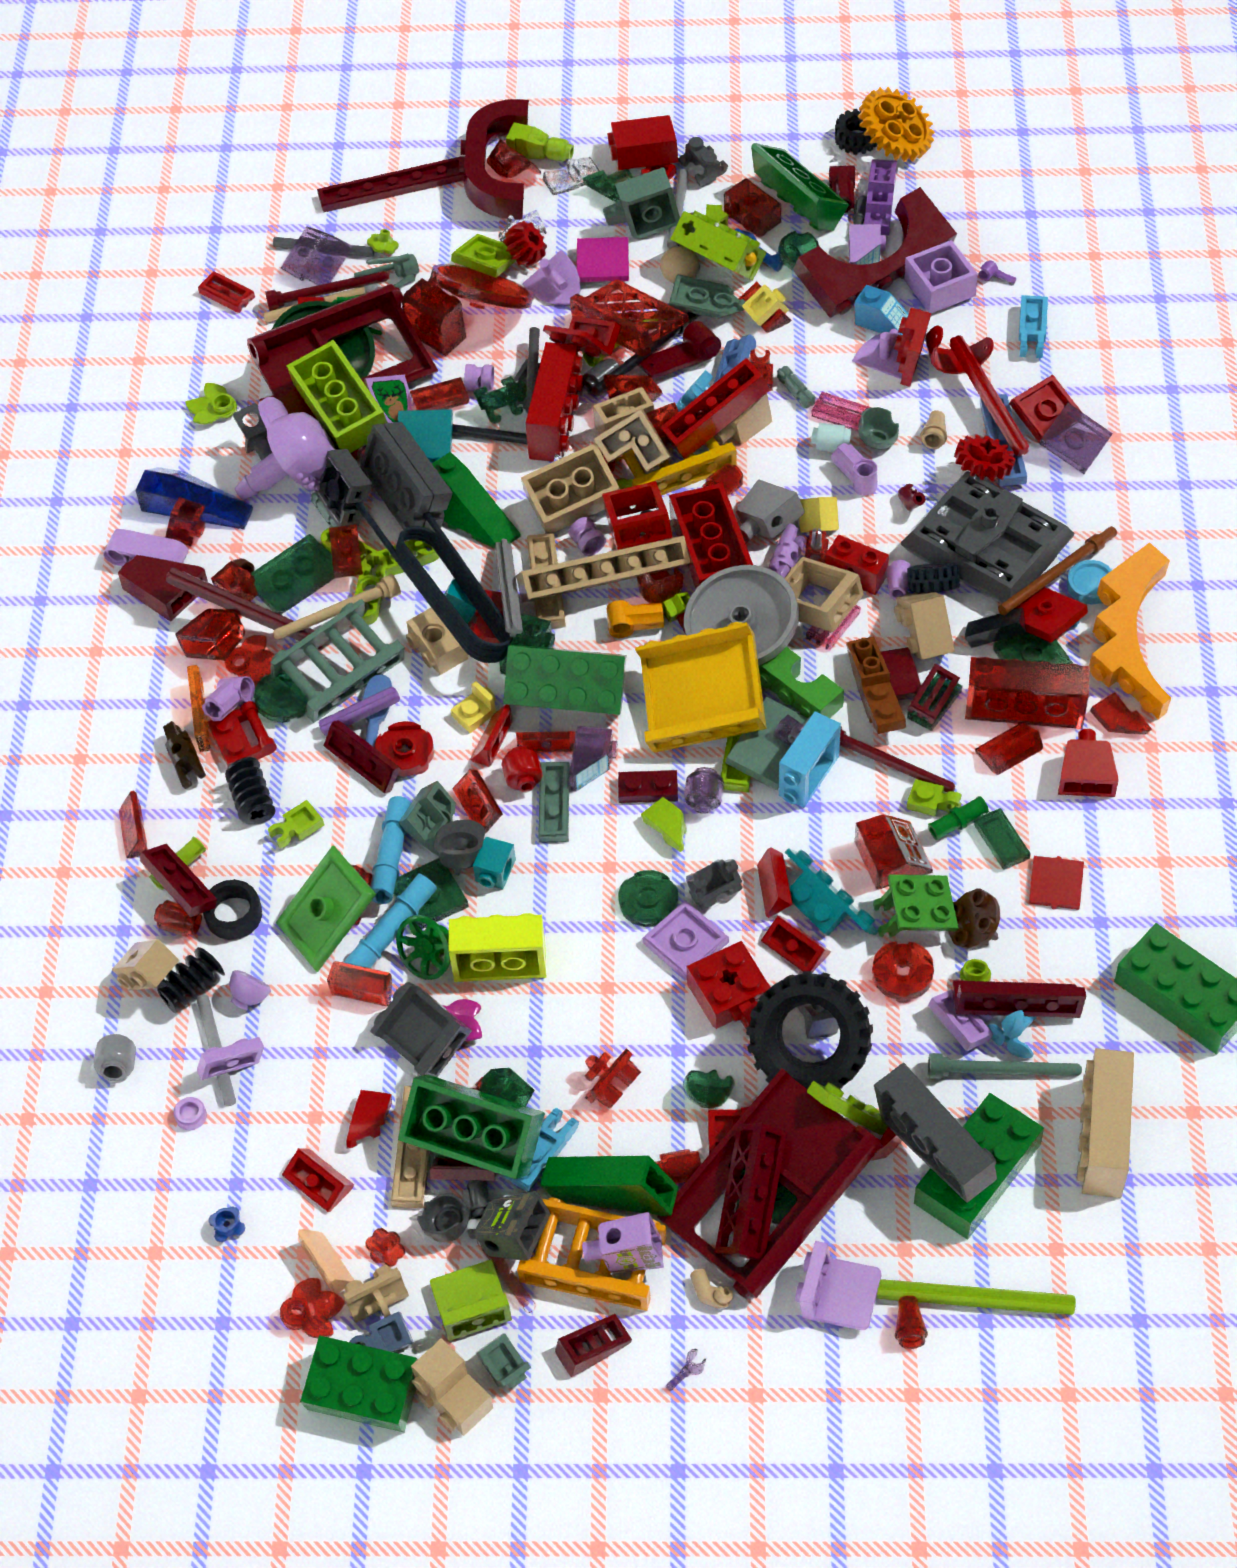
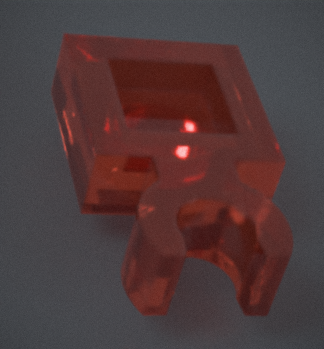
M755 349L751 350L750 362L763 375L770 391H773V364H770V351L766 350L764 357H757Z

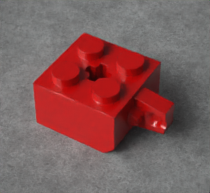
M742 940L686 966L687 985L712 1027L717 1029L732 1021L737 1022L740 1020L747 1030L751 1021L750 1013L752 1009L757 1005L758 999L771 987Z

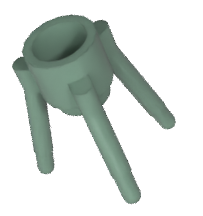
M409 253L400 256L369 259L366 261L368 265L392 264L356 272L354 277L394 269L397 277H403L394 286L401 288L406 283L415 281L414 275L419 273V265L414 254Z

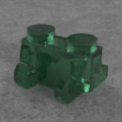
M509 376L501 380L504 387L494 389L488 393L486 386L474 390V395L480 409L485 410L492 424L501 422V415L495 416L494 410L508 405L510 411L515 416L523 413V407L516 406L517 400L518 402L524 401L526 395H528L527 385L523 381L518 380L515 382L513 377Z

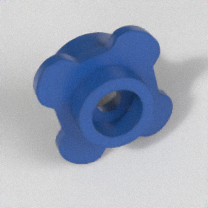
M237 1207L221 1208L210 1215L208 1222L210 1226L214 1227V1238L217 1242H225L228 1237L233 1235L240 1236L245 1232L246 1227L239 1220L240 1212ZM229 1222L230 1225L225 1227L224 1224Z

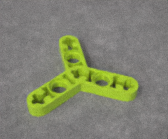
M337 527L327 528L321 534L320 539L323 551L359 573L355 595L364 592L363 589L368 585L377 586L380 579L385 576L404 572L387 548L376 551ZM419 540L404 542L412 553L416 551L417 556L415 557L422 566L432 563L439 558L436 551L425 542ZM353 550H359L362 552V554L356 558H351L347 556L348 553ZM375 565H378L376 568L375 576L372 574L371 568H374ZM382 597L368 602L370 610H367L366 614L362 617L368 625L377 621Z

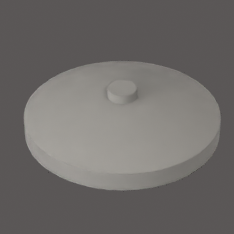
M757 565L733 566L711 575L693 592L684 613L686 635L696 634L707 628L718 629L727 627L733 622H747L755 635L758 666L770 661L785 649L793 638L799 621L798 602L789 583L777 572Z

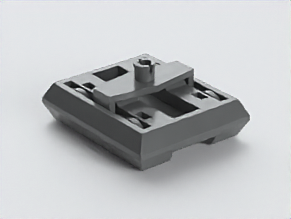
M966 471L901 541V546L929 564L957 563L961 582L1002 604L1040 577L1057 558L1060 551L1074 537L1075 533L1065 524L1023 502V499L1006 489L1003 491L985 480H980L976 475L970 476V472Z

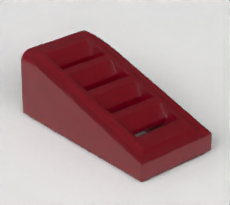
M614 1313L558 1338L555 1353L569 1376L573 1377L632 1342V1338ZM607 1328L610 1329L616 1338L615 1340L611 1341L605 1332ZM594 1336H598L603 1344L602 1346H599ZM585 1342L590 1349L589 1352L585 1350L582 1343Z

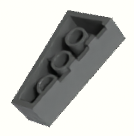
M904 1062L874 1084L882 1122L966 1203L997 1180L996 1160L986 1148L982 1149L970 1133L960 1125Z

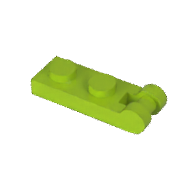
M813 1081L807 1090V1093L821 1104L879 1135H883L888 1128L882 1122L878 1109L870 1104H865L851 1094L846 1099L843 1097L844 1092L829 1082L824 1087Z

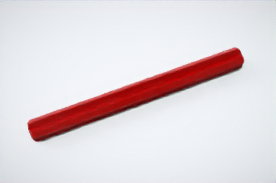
M961 335L952 337L949 346L1014 454L1018 457L1026 455L1029 452L1027 441L965 339Z

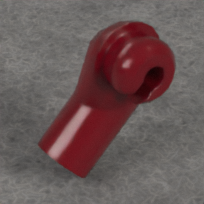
M910 483L901 487L898 491V497L907 510H913L923 505L926 501L924 494L917 492V489L912 490L914 485Z

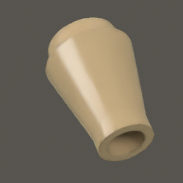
M934 410L930 413L920 433L922 443L929 449H938L947 441L945 414L939 410Z

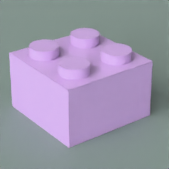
M952 240L906 257L904 280L929 313L939 311L976 296L978 273Z

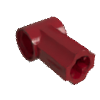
M855 165L829 166V188L849 204L845 213L854 208Z

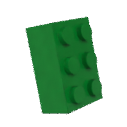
M319 1335L300 1402L309 1411L405 1433L416 1392V1387L412 1382L414 1375L411 1365L418 1359L408 1355Z

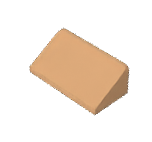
M306 1229L298 1231L297 1235L301 1247L332 1294L337 1295L345 1290V1285L354 1281L326 1236L319 1231Z

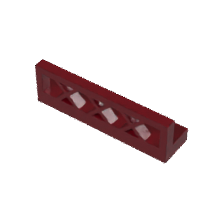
M953 980L951 985L956 1014L1008 1016L1015 1011L1022 1010L1024 1016L1080 1018L1087 997L1085 987H1077L1076 984Z
M764 1123L738 1124L714 1253L741 1256L754 1261H761L765 1256L787 1131ZM748 1133H752L751 1143L746 1148ZM746 1167L745 1175L740 1179L741 1170ZM740 1199L739 1208L734 1212L735 1203ZM732 1231H733V1232H734V1235H733L732 1246H731V1247H727V1246H728V1241H729V1236H730V1234H731Z

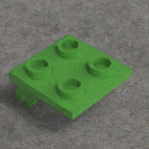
M889 874V889L881 898L873 902L875 911H878L881 906H883L884 911L890 910L893 906L895 907V915L886 924L878 928L880 937H883L886 932L889 933V937H893L902 930H958L947 875Z

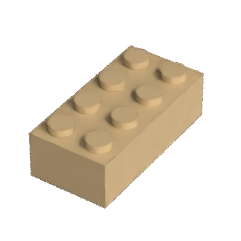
M1095 1048L1093 1059L1086 1060L1085 1074H1083L1082 1079L1084 1100L1080 1111L1082 1132L1079 1134L1078 1152H1081L1076 1176V1181L1082 1182V1194L1114 1198L1122 1197L1129 1172L1134 1052Z

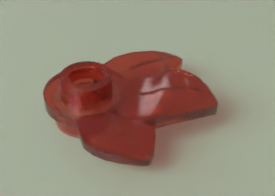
M253 635L246 638L240 647L231 649L226 654L224 660L225 666L231 674L238 675V677H250L254 682L255 690L264 689V676L271 674L270 661H272L275 654L265 650L267 637L264 635ZM237 659H244L242 665H235Z
M308 1278L299 1282L294 1287L292 1298L282 1303L279 1316L288 1329H302L309 1337L317 1339L319 1335L330 1337L334 1334L329 1319L336 1316L342 1310L345 1300L335 1292L321 1291L319 1278ZM291 1310H299L302 1313L294 1314Z

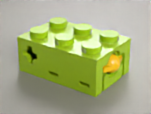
M694 210L693 214L683 211L670 240L752 281L767 253L759 248L760 242Z

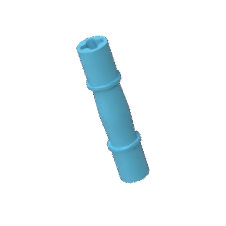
M394 796L389 799L385 819L381 826L383 833L378 847L377 862L372 868L373 875L370 885L376 893L372 901L378 904H387L392 901L396 879L399 877L398 865L403 850L404 836L407 834L399 824V821L411 805V802L402 796Z
M418 873L401 895L396 897V903L379 919L364 940L360 939L357 947L340 965L341 969L352 979L359 982L374 963L381 959V953L396 938L400 924L408 917L419 914V910L437 890L435 884L426 876Z

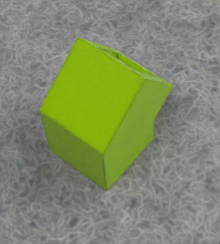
M706 204V216L728 226V214L722 210V205Z
M688 592L678 593L671 599L663 602V613L669 623L677 620V616L685 612L686 605L690 599Z

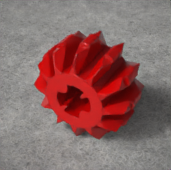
M518 222L505 233L506 238L503 242L507 246L506 252L510 253L511 260L515 259L519 266H533L546 255L545 249L547 244L543 242L545 237L539 233V228L535 229L532 222Z

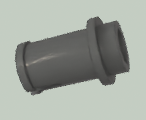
M472 1180L468 1182L467 1189L471 1206L469 1211L472 1219L481 1218L490 1202L487 1181Z

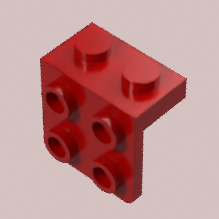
M572 316L569 328L544 325L543 332L550 336L549 340L555 343L578 345V352L582 351L589 356L599 358L600 354L612 355L621 326L616 322Z

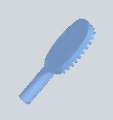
M382 674L373 676L365 688L363 699L392 687L390 678ZM390 706L366 717L368 726L365 741L374 748L379 724L385 721Z

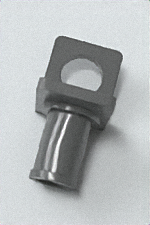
M254 403L235 412L233 418L245 437L246 453L248 454L255 450L261 460L271 454L267 429L260 416L258 405ZM246 414H254L258 417L259 422L256 426L248 427L243 423V417Z

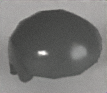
M441 1194L424 1203L423 1213L421 1216H417V1221L422 1231L429 1238L437 1242H451L458 1239L464 1233L469 1222L470 1211L463 1199L453 1194Z

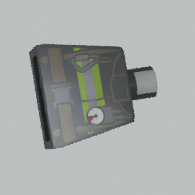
M538 1191L496 1198L488 1203L481 1218L469 1220L467 1232L471 1239L478 1240L485 1253L490 1257L528 1261L551 1213Z

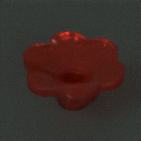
M377 1228L372 1236L366 1239V1248L371 1251L370 1257L375 1263H384L389 1267H393L397 1264L398 1259L405 1255V1248L400 1243L401 1238L395 1231L387 1232L384 1228Z

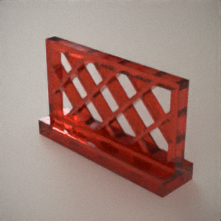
M618 279L586 297L577 293L569 298L572 316L616 322L621 326L616 343L642 357L651 353L650 344L689 322L688 314ZM615 290H619V291H621V292H623V293H612V292H614ZM628 300H639L640 302H627V301H628ZM612 301H623V303H609V304H608V302H612ZM645 309H657V310H659V311H644V310H645ZM630 310H640V312H627V313H626V311H630ZM665 318H675V319H673V320H663V321H662V319H665ZM658 319V321L644 322V320Z

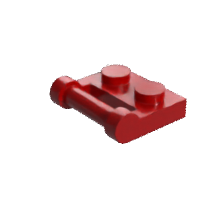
M253 701L244 703L239 709L230 712L221 721H207L211 734L227 767L242 758L252 757L258 760L274 753L277 749L274 739L268 736L258 715L259 709ZM247 720L259 742L258 745L251 747L240 724Z

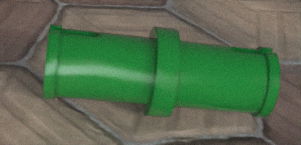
M978 796L959 808L956 806L951 808L947 815L929 823V832L936 841L940 840L956 829L962 830L966 828L967 823L983 814H987L989 808L985 800Z

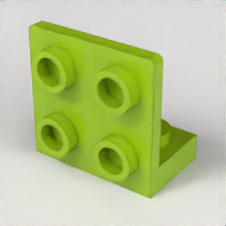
M487 1260L430 1280V1286L448 1341L512 1320L506 1293H503L492 1260Z

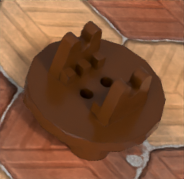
M977 888L966 892L956 902H953L958 930L948 931L956 946L974 950L989 945L990 940L996 941L999 939L996 931L1000 922V906L992 894Z

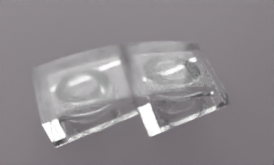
M582 157L568 160L567 168L545 171L542 180L552 195H558L587 185L600 177L601 171L591 157Z

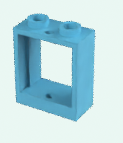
M816 711L810 717L779 762V796L786 802L797 804L803 808L806 807L839 758L841 723Z

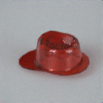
M495 136L498 143L487 158V164L499 176L512 178L526 169L537 175L542 174L534 163L509 147L501 138Z

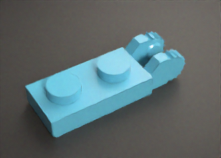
M1021 295L1018 340L1020 341L1019 357H1026L1028 351L1027 341L1037 342L1035 349L1036 358L1043 357L1047 329L1048 297Z
M705 370L676 404L678 410L681 411L710 387L708 383L712 380L713 376Z
M558 1108L553 1109L542 1123L529 1175L518 1179L504 1175L503 1177L526 1192H530L542 1177L548 1157H557L566 1146V1142L571 1139L577 1130L579 1121L574 1118L569 1119L560 1132L556 1133L553 1130L560 1122L563 1112Z

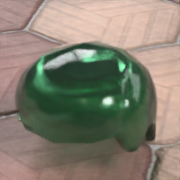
M792 231L779 241L778 254L780 261L786 267L793 270L798 257L819 246V242L810 232L800 234Z
M716 1069L707 1073L699 1070H690L683 1080V1090L688 1099L695 1105L708 1109H716L725 1104L735 1086V1081L731 1075H728L723 1080L718 1076Z

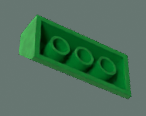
M753 143L751 146L754 173L761 178L760 182L764 186L774 189L779 199L794 206L793 211L810 220L809 225L818 231L823 229L834 231L849 204L785 149Z

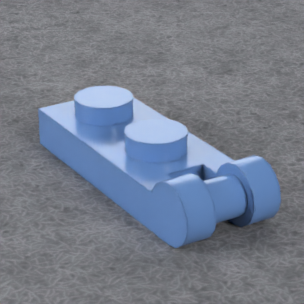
M745 335L740 340L732 339L727 341L714 383L742 360L749 358L751 350L756 348V340L753 335Z

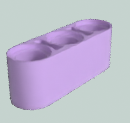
M115 529L103 552V556L108 562L117 566H123L136 555L184 563L188 554V548L182 542L174 539L126 529Z

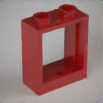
M656 481L602 494L606 517L617 550L673 538L669 515ZM654 508L657 509L655 511L634 515L622 519H617V517L629 515Z

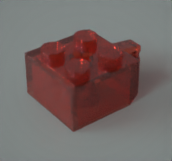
M432 277L428 281L421 278L405 292L401 301L403 311L424 344L446 357L467 338L462 304L456 296L444 292L439 281Z

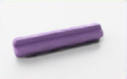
M394 687L380 691L321 719L318 722L320 730L327 736L333 721L339 720L346 726L358 722L400 701L399 693Z

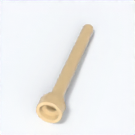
M393 574L380 579V582L374 588L275 629L273 637L280 640L340 614L344 606L349 603L354 604L360 599L368 603L379 597L391 599L401 595L399 583Z

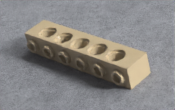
M679 536L521 571L516 575L522 603L682 568L691 562L685 537Z

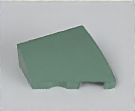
M437 780L419 791L399 821V824L417 842L439 856L438 852L434 850L437 832L440 827L453 821L456 802Z

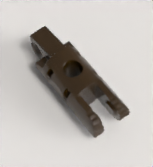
M170 721L163 726L167 738L165 747L182 787L188 789L192 786L188 772L193 771L200 779L204 778L206 773L186 730L182 731L178 725Z

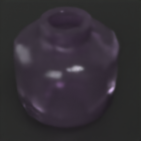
M700 767L695 769L686 778L684 800L687 805L693 808L695 812L701 814L709 813L711 810L718 808L723 800V778L712 768Z

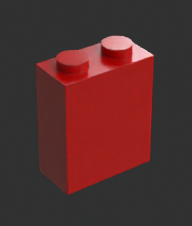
M670 115L610 122L611 132L607 133V141L611 160L617 162L618 170L678 163L677 138Z

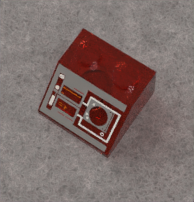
M882 814L855 823L854 843L876 890L889 887V874L927 875L933 873V868L910 821Z

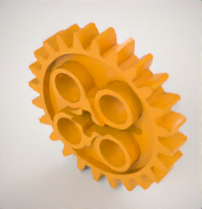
M879 87L877 91L872 90L859 107L861 113L858 115V118L863 120L860 123V127L867 129L863 134L871 136L872 139L869 143H877V150L880 151L883 148L886 157L891 153L896 161L900 156L903 162H906L908 159L912 162L916 158L920 159L931 148V143L934 141L931 136L935 131L930 129L933 122L926 120L929 114L922 113L923 106H916V99L909 100L906 92L902 96L897 88L892 93L889 87L885 90Z

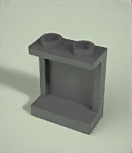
M406 982L395 991L393 1000L386 1010L377 1015L370 1032L374 1036L383 1039L414 1065V1070L421 1076L428 1074L438 1077L472 1030L421 987Z

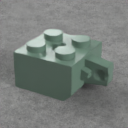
M664 167L615 184L620 200L603 208L608 226L627 222L631 236L638 239L677 226L680 219L672 187Z

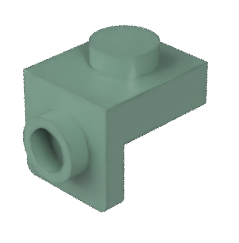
M502 1333L476 1352V1355L497 1387L508 1385L511 1389L527 1378L525 1372L531 1368L528 1362L523 1361L505 1333Z

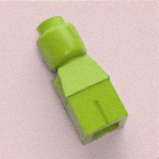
M514 122L506 137L507 154L509 157L516 158L518 155L529 160L545 159L547 157L550 160L563 162L566 159L571 160L574 154V145L569 144L568 140L558 137L549 138L547 133L535 126Z

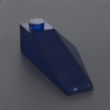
M163 467L145 469L135 490L142 512L245 530L253 511V505L180 470Z

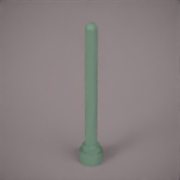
M929 1053L928 1077L929 1079H942L943 1076H949V1073L1079 1076L1082 1073V1066L1078 1063L949 1060V1057H943L942 1053Z

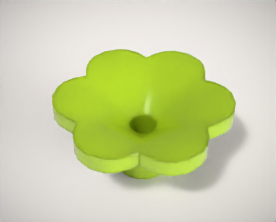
M381 229L380 234H371V237L367 239V245L372 247L377 253L393 254L399 247V243L393 240L390 236V231L387 229Z

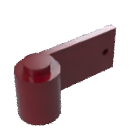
M693 321L683 332L682 344L653 353L638 366L653 380L715 357L721 349V340L703 322Z

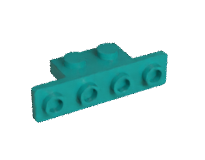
M790 848L785 851V854L804 871L789 887L792 903L823 934L829 936L847 915L865 932L874 936L878 933V929L873 925L875 919L864 909L858 911L852 905L855 901L852 896L843 889L838 891L832 885L834 879L823 869L817 871L811 865L814 860L805 851L800 849L797 852Z

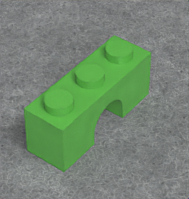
M785 647L781 653L770 661L759 665L761 686L765 689H770L778 695L784 704L791 705L801 715L809 718L816 711L831 718L843 707L844 689L824 674H821L812 682L796 680L801 672V657L788 647Z

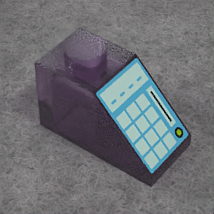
M577 726L569 772L571 791L580 790L610 770L611 758L616 759L618 752V741H613L612 729Z

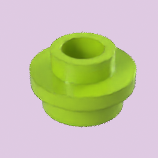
M968 960L960 970V979L962 981H990L991 970L988 968L987 963L982 960Z

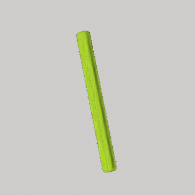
M886 1279L880 1280L876 1297L877 1299L1067 1315L1074 1314L1076 1310V1298L1071 1294Z

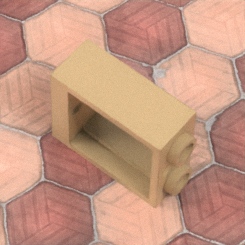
M802 557L784 578L791 586L798 602L799 622L830 632L836 630L864 595L859 574ZM810 583L833 590L821 606L797 599Z

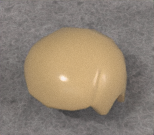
M684 246L670 248L663 254L660 261L661 273L666 280L675 283L678 274L696 278L697 271L700 269L696 253Z

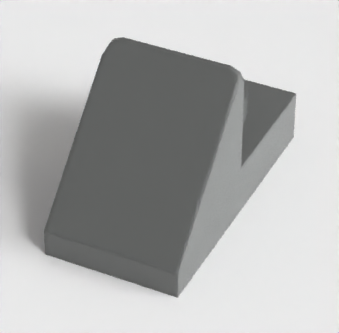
M812 1004L797 1007L804 1016L807 1039L833 1035L838 1032L837 1020L828 1010L819 1005Z

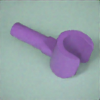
M992 260L986 261L980 267L981 271L978 273L979 277L984 281H988L992 276L1015 284L1017 279L999 270L997 264Z

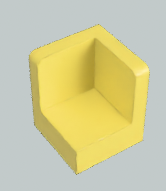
M837 497L800 499L805 512L799 518L801 533L812 532L814 528H816V532H818V528L822 531L839 529Z

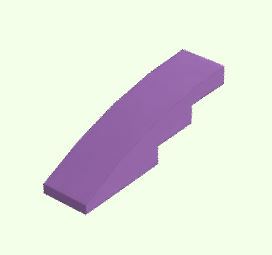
M872 159L864 224H881V235L889 236L897 161Z

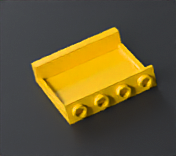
M733 622L727 627L718 629L707 628L696 634L676 635L669 640L660 642L649 641L643 646L635 647L636 653L641 658L649 731H644L645 742L653 753L767 729L755 635L747 622Z

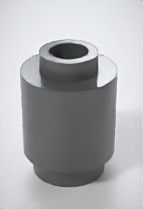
M610 358L597 363L583 375L585 390L595 395L592 392V387L619 367V364Z

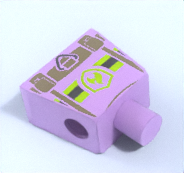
M649 1212L601 1223L598 1225L599 1239L582 1242L585 1261L603 1259L608 1270L613 1273L664 1268L661 1236Z

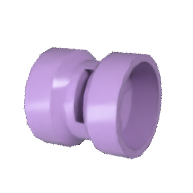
M466 364L464 373L465 390L474 391L476 388H482L484 391H493L494 366L485 364L483 367H477L475 364Z
M582 517L576 520L569 528V536L575 543H578V548L585 556H592L605 546V536L600 530H596V525L590 517Z

